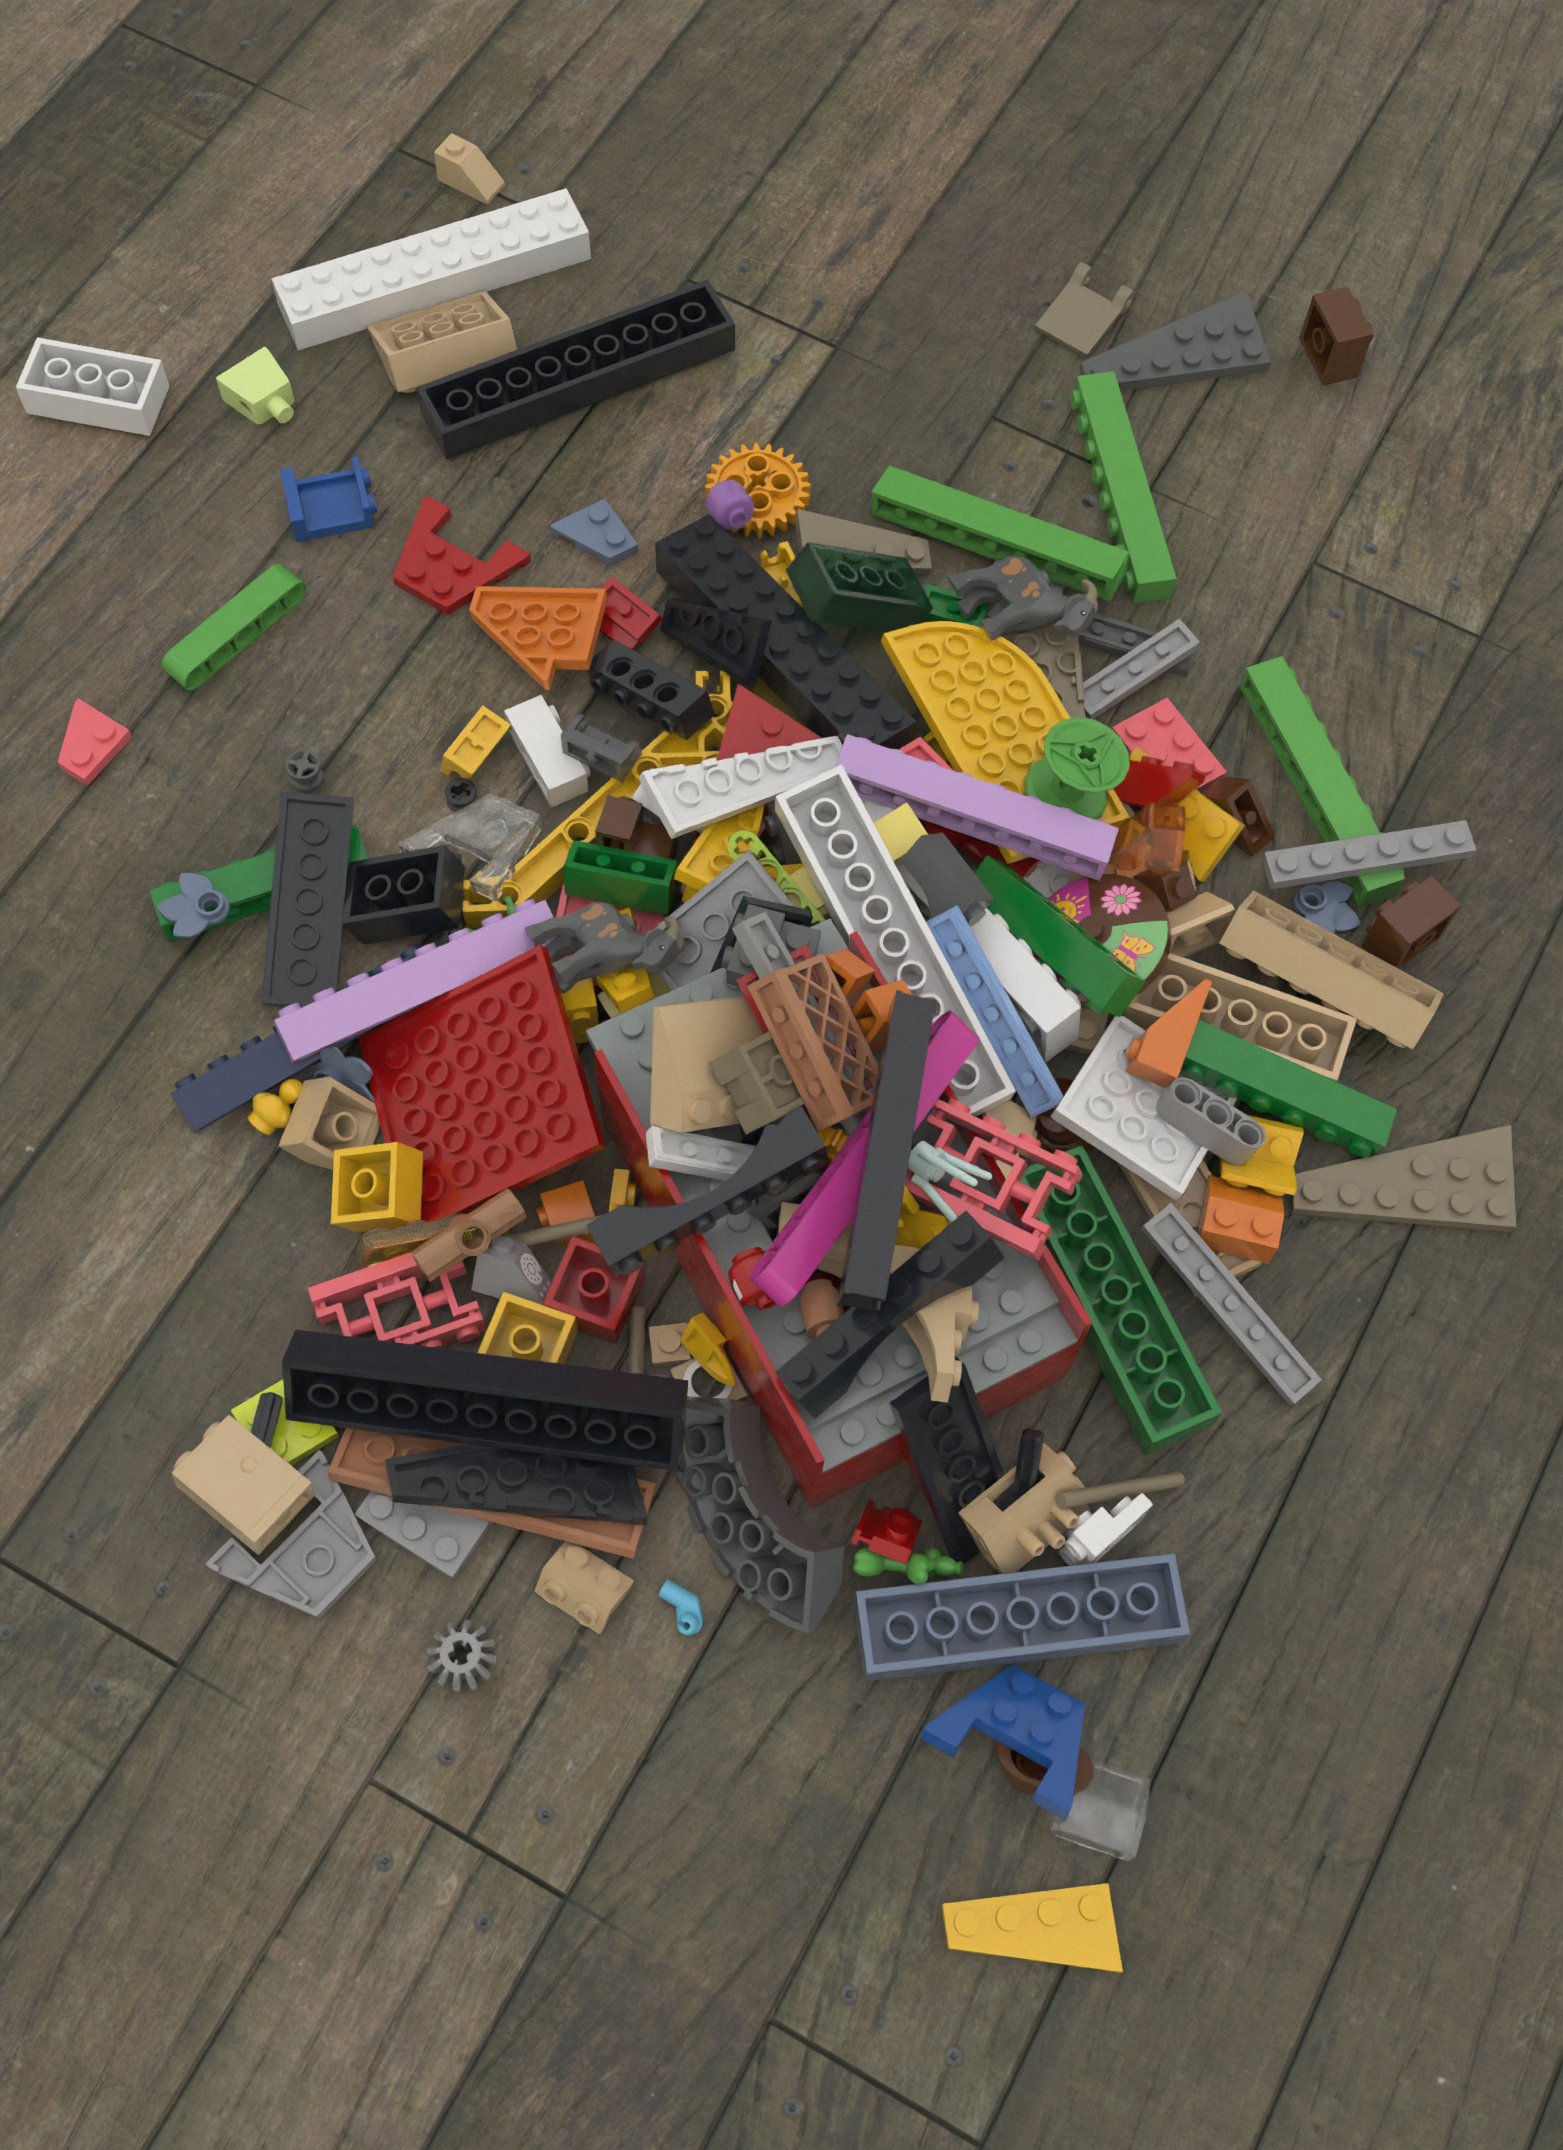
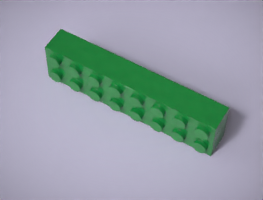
M1083 1145L1065 1152L1078 1160L1076 1165L1083 1174L1080 1182H1076L1072 1195L1053 1187L1036 1220L1049 1225L1052 1229V1233L1046 1239L1045 1244L1092 1321L1085 1338L1144 1455L1213 1426L1221 1416L1222 1411ZM1036 1163L1026 1169L1020 1182L1037 1190L1046 1171L1061 1178L1063 1175ZM1019 1200L1026 1211L1029 1204Z

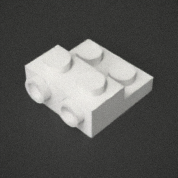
M1141 1493L1133 1501L1126 1496L1110 1511L1111 1514L1103 1507L1098 1509L1093 1515L1089 1510H1086L1079 1516L1077 1525L1065 1534L1068 1540L1065 1541V1546L1059 1550L1060 1556L1069 1566L1096 1563L1141 1522L1152 1507V1502Z

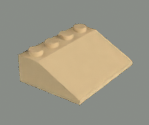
M485 290L367 326L369 335L389 379L398 392L410 393L417 391L416 387L517 350L510 318Z
M744 996L653 1006L651 1125L684 1133L740 1124L734 1113L736 1102L730 1090L720 1086L709 1062L763 1035Z

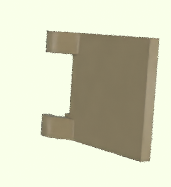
M1080 262L1068 284L1036 323L1035 330L1087 358L1118 317L1129 309L1132 304V300L1129 298L1133 295L1134 290L1122 285L1113 301L1106 299L1087 288L1090 282L1088 274L1091 272L1092 267Z

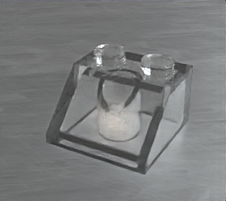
M1090 1758L1094 1767L1092 1781L1086 1789L1073 1795L1072 1808L1066 1821L1053 1814L1048 1834L1129 1861L1136 1857L1147 1816L1151 1779Z

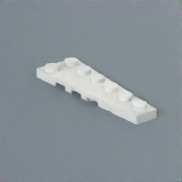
M838 736L794 743L791 746L767 748L765 752L756 754L739 753L735 754L733 758L718 761L716 758L703 760L701 764L684 767V764L646 770L641 773L639 781L668 834L673 839L775 800V796L833 769L843 745Z

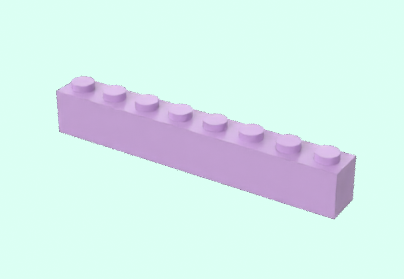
M847 734L835 767L842 764L858 796L862 799L894 810L907 802L917 818L1100 881L1108 864L1119 828L1111 826L1103 820L1079 815L1071 809L1053 806L1042 802L1034 796H1025L1007 790L1002 785L990 784L975 779L967 773L949 770L933 761H923L906 755L901 750L889 749L874 744L863 737H854Z
M534 899L527 900L515 906L516 913L503 918L501 913H498L481 921L483 928L470 933L468 928H464L449 935V943L436 947L433 942L415 950L416 957L404 963L401 957L381 965L380 967L383 972L369 978L367 972L347 980L346 982L349 987L335 993L333 987L313 995L312 997L315 1002L301 1008L299 1003H294L279 1010L280 1017L274 1020V1025L292 1063L320 1052L327 1046L338 1044L416 1009L535 948L531 938L526 934L525 927L554 918L546 900L537 904ZM559 936L547 939L542 946L545 947Z

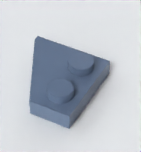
M606 499L598 501L550 525L551 533L554 537L559 539L563 536L573 541L575 548L586 554H593L599 561L609 566L638 553L637 542Z

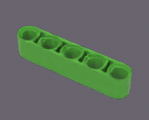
M274 564L171 648L162 660V669L186 690H195L299 604L306 594L307 585L282 564Z

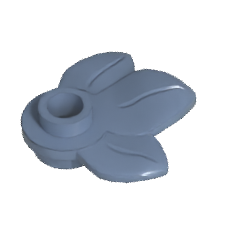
M181 873L179 883L182 894L157 904L161 914L167 920L175 923L173 935L181 938H191L201 934L208 925L218 924L225 920L230 912V903L223 893L214 890L211 881L207 877L195 873ZM217 906L215 910L206 912L209 907Z
M1327 881L1321 886L1315 884L1301 887L1294 895L1293 905L1295 910L1307 920L1333 934L1335 932H1348L1360 925V920L1355 912L1345 903L1350 897L1353 888L1342 882ZM1310 900L1315 904V906H1311L1307 904L1305 901Z
M327 1046L323 1048L319 1053L321 1060L315 1067L316 1071L313 1074V1079L330 1076L371 1102H374V1097L365 1085L373 1077L371 1067L359 1058H345L338 1047Z

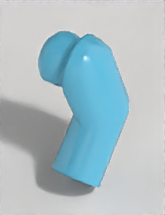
M667 1579L658 1597L676 1607L677 1628L680 1633L686 1636L698 1633L704 1621L699 1597L672 1580Z

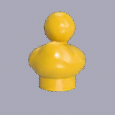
M290 1078L281 1083L279 1096L269 1092L256 1094L252 1099L253 1111L247 1117L250 1123L268 1136H271L277 1128H285L292 1113L290 1104L296 1103L303 1084L298 1079Z

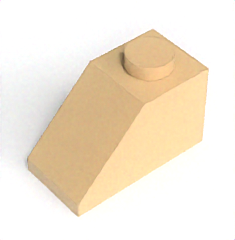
M452 133L434 152L438 180L486 205L505 186L504 180L480 149Z

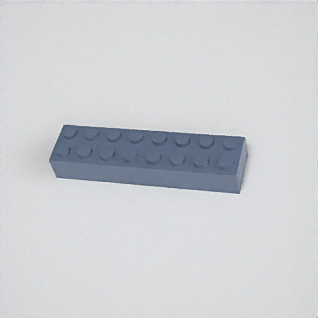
M1175 1553L856 1591L853 1601L864 1682L1182 1643L1190 1635Z

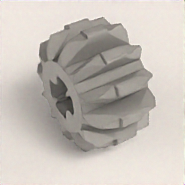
M469 1620L463 1622L461 1632L457 1631L453 1622L448 1623L447 1629L451 1635L446 1638L442 1633L436 1632L434 1638L441 1647H430L427 1650V1654L430 1657L438 1659L432 1662L428 1668L432 1674L442 1672L438 1678V1683L442 1687L453 1679V1690L460 1692L463 1680H467L471 1690H475L478 1688L477 1682L474 1679L476 1675L479 1674L485 1680H489L491 1674L483 1665L497 1664L496 1656L487 1653L496 1647L495 1641L493 1639L483 1640L487 1633L483 1626L478 1627L472 1633V1624ZM465 1648L466 1652L469 1653L467 1655L468 1662L460 1665L456 1659L458 1657L457 1650Z

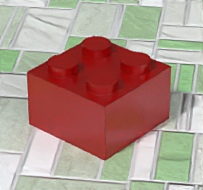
M572 1236L543 1302V1306L575 1316L579 1331L617 1344L629 1316L630 1308L633 1306L644 1280V1265L632 1274L623 1275L621 1273L615 1277L596 1244Z

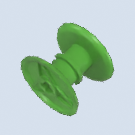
M1074 717L1061 720L1049 730L1044 741L1045 757H1042L1030 766L1025 776V795L1034 796L1042 802L1059 808L1071 809L1075 813L1091 819H1100L1108 804L1107 791L1115 788L1126 777L1130 767L1129 752L1122 739L1110 727L1094 719Z

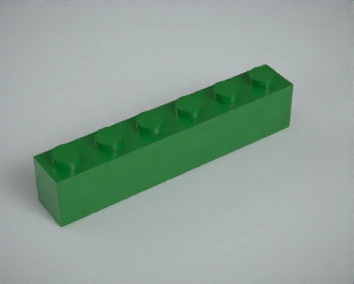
M356 824L352 825L349 864L352 861L368 859ZM276 848L269 849L261 855L246 860L238 859L232 861L227 866L196 873L207 877L211 881L213 889L223 893L230 903V912L226 919L218 924L208 925L204 931L270 910ZM170 881L163 883L158 888L149 890L161 928L168 942L181 939V937L173 935L175 923L167 920L157 908L158 903L182 894L179 881ZM217 906L209 907L206 912L215 910Z
M987 855L974 873L994 898L987 909L993 915L999 914L1007 923L1009 932L1013 933L1018 939L1024 940L1032 950V953L1034 954L1035 952L1041 957L1038 961L1040 965L1046 964L1055 975L1058 972L1063 976L1064 979L1061 983L1067 989H1070L1077 995L1082 993L1086 996L1088 1000L1085 1004L1101 1016H1104L1107 1012L1121 1017L1146 981L1009 865Z
M1201 1020L1197 1022L1180 1070L1184 1078L1191 1079L1194 1082H1202L1213 1087L1222 1096L1235 1097L1242 1100L1256 1111L1273 1114L1281 1118L1285 1124L1302 1127L1315 1133L1318 1139L1325 1142H1335L1348 1148L1350 1153L1359 1157H1371L1386 1147L1397 1111L1396 1108Z

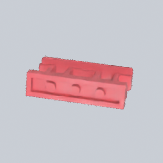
M937 1099L933 1105L935 1109L932 1115L929 1114L926 1120L931 1128L942 1132L934 1148L939 1147L948 1154L972 1165H976L983 1152L1012 1166V1169L996 1199L965 1185L964 1181L953 1177L949 1186L954 1192L962 1195L961 1199L940 1188L931 1186L958 1217L967 1210L991 1238L1039 1261L1046 1248L1044 1243L1050 1237L1052 1229L1049 1225L1036 1219L1053 1187L1072 1195L1076 1182H1080L1083 1176L1080 1168L1076 1165L1078 1160L1060 1150H1056L1052 1154L1041 1149L1042 1143L1028 1134L1020 1132L1019 1136L1016 1137L1004 1131L1006 1126L990 1116L985 1115L983 1120L969 1114L971 1109L957 1100L949 1099L948 1103ZM946 1119L992 1140L991 1143L975 1136L965 1155L950 1148L958 1131L954 1125L946 1122ZM1016 1153L1062 1174L1063 1177L1061 1178L1046 1171L1037 1190L1021 1183L1020 1181L1028 1168L1026 1160L1016 1156ZM907 1169L905 1186L915 1200L941 1212L923 1189L911 1181L914 1172ZM1012 1196L1029 1204L1021 1222L1023 1226L1033 1230V1234L986 1212L987 1208L1003 1215Z
M411 1253L307 1288L320 1324L323 1325L338 1319L344 1336L355 1337L375 1330L378 1340L443 1348V1346L456 1341L458 1343L473 1341L480 1336L481 1332L486 1331L477 1301L458 1307L449 1282L451 1279L467 1274L463 1260L439 1276L444 1289L425 1296L421 1295L416 1279L422 1278L425 1275L416 1264ZM412 1293L421 1320L385 1333L376 1306ZM365 1298L370 1315L348 1322L343 1305ZM449 1303L455 1321L433 1329L427 1311Z

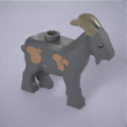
M1009 556L1002 561L996 560L992 566L987 568L971 569L948 577V583L954 587L957 596L963 595L964 599L957 602V608L965 619L971 617L976 608L984 603H1000L1003 610L996 616L981 620V625L977 626L985 629L991 641L1004 633L1035 629L1056 620L1059 621L1053 626L1055 631L1064 630L1072 637H1077L1092 623L1098 610V602L1096 600L1098 592L1096 586L1091 581L1086 579L1081 581V585L1087 594L1064 596L1051 589L1050 579L1045 570L1038 571L1029 559L1023 557Z
M592 902L566 916L551 918L525 927L526 934L531 938L535 947L542 945L549 938L559 936L546 945L545 948L549 951L553 969L556 971L555 975L559 989L562 993L568 992L579 981L613 974L632 965L634 970L644 968L651 974L658 973L675 961L685 947V940L680 936V923L673 917L667 916L664 919L666 926L669 927L668 930L664 931L655 928L649 930L645 935L636 932L635 925L628 913L621 915L612 904ZM573 954L572 956H570V957H568V958H565V959H563V960H559L560 958H563V957H565V956H567V955Z

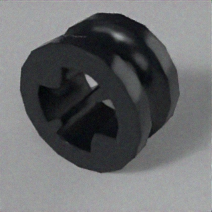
M457 778L450 781L446 786L447 805L452 811L461 814L468 813L477 805L476 788L472 781L466 778ZM463 791L467 792L468 797L462 796L460 800H456L455 794L461 795Z

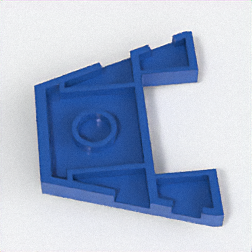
M1012 1664L928 1723L923 1729L921 1739L954 1757L972 1728H976L1047 1768L1048 1771L1035 1791L1032 1802L1066 1821L1073 1803L1085 1703Z

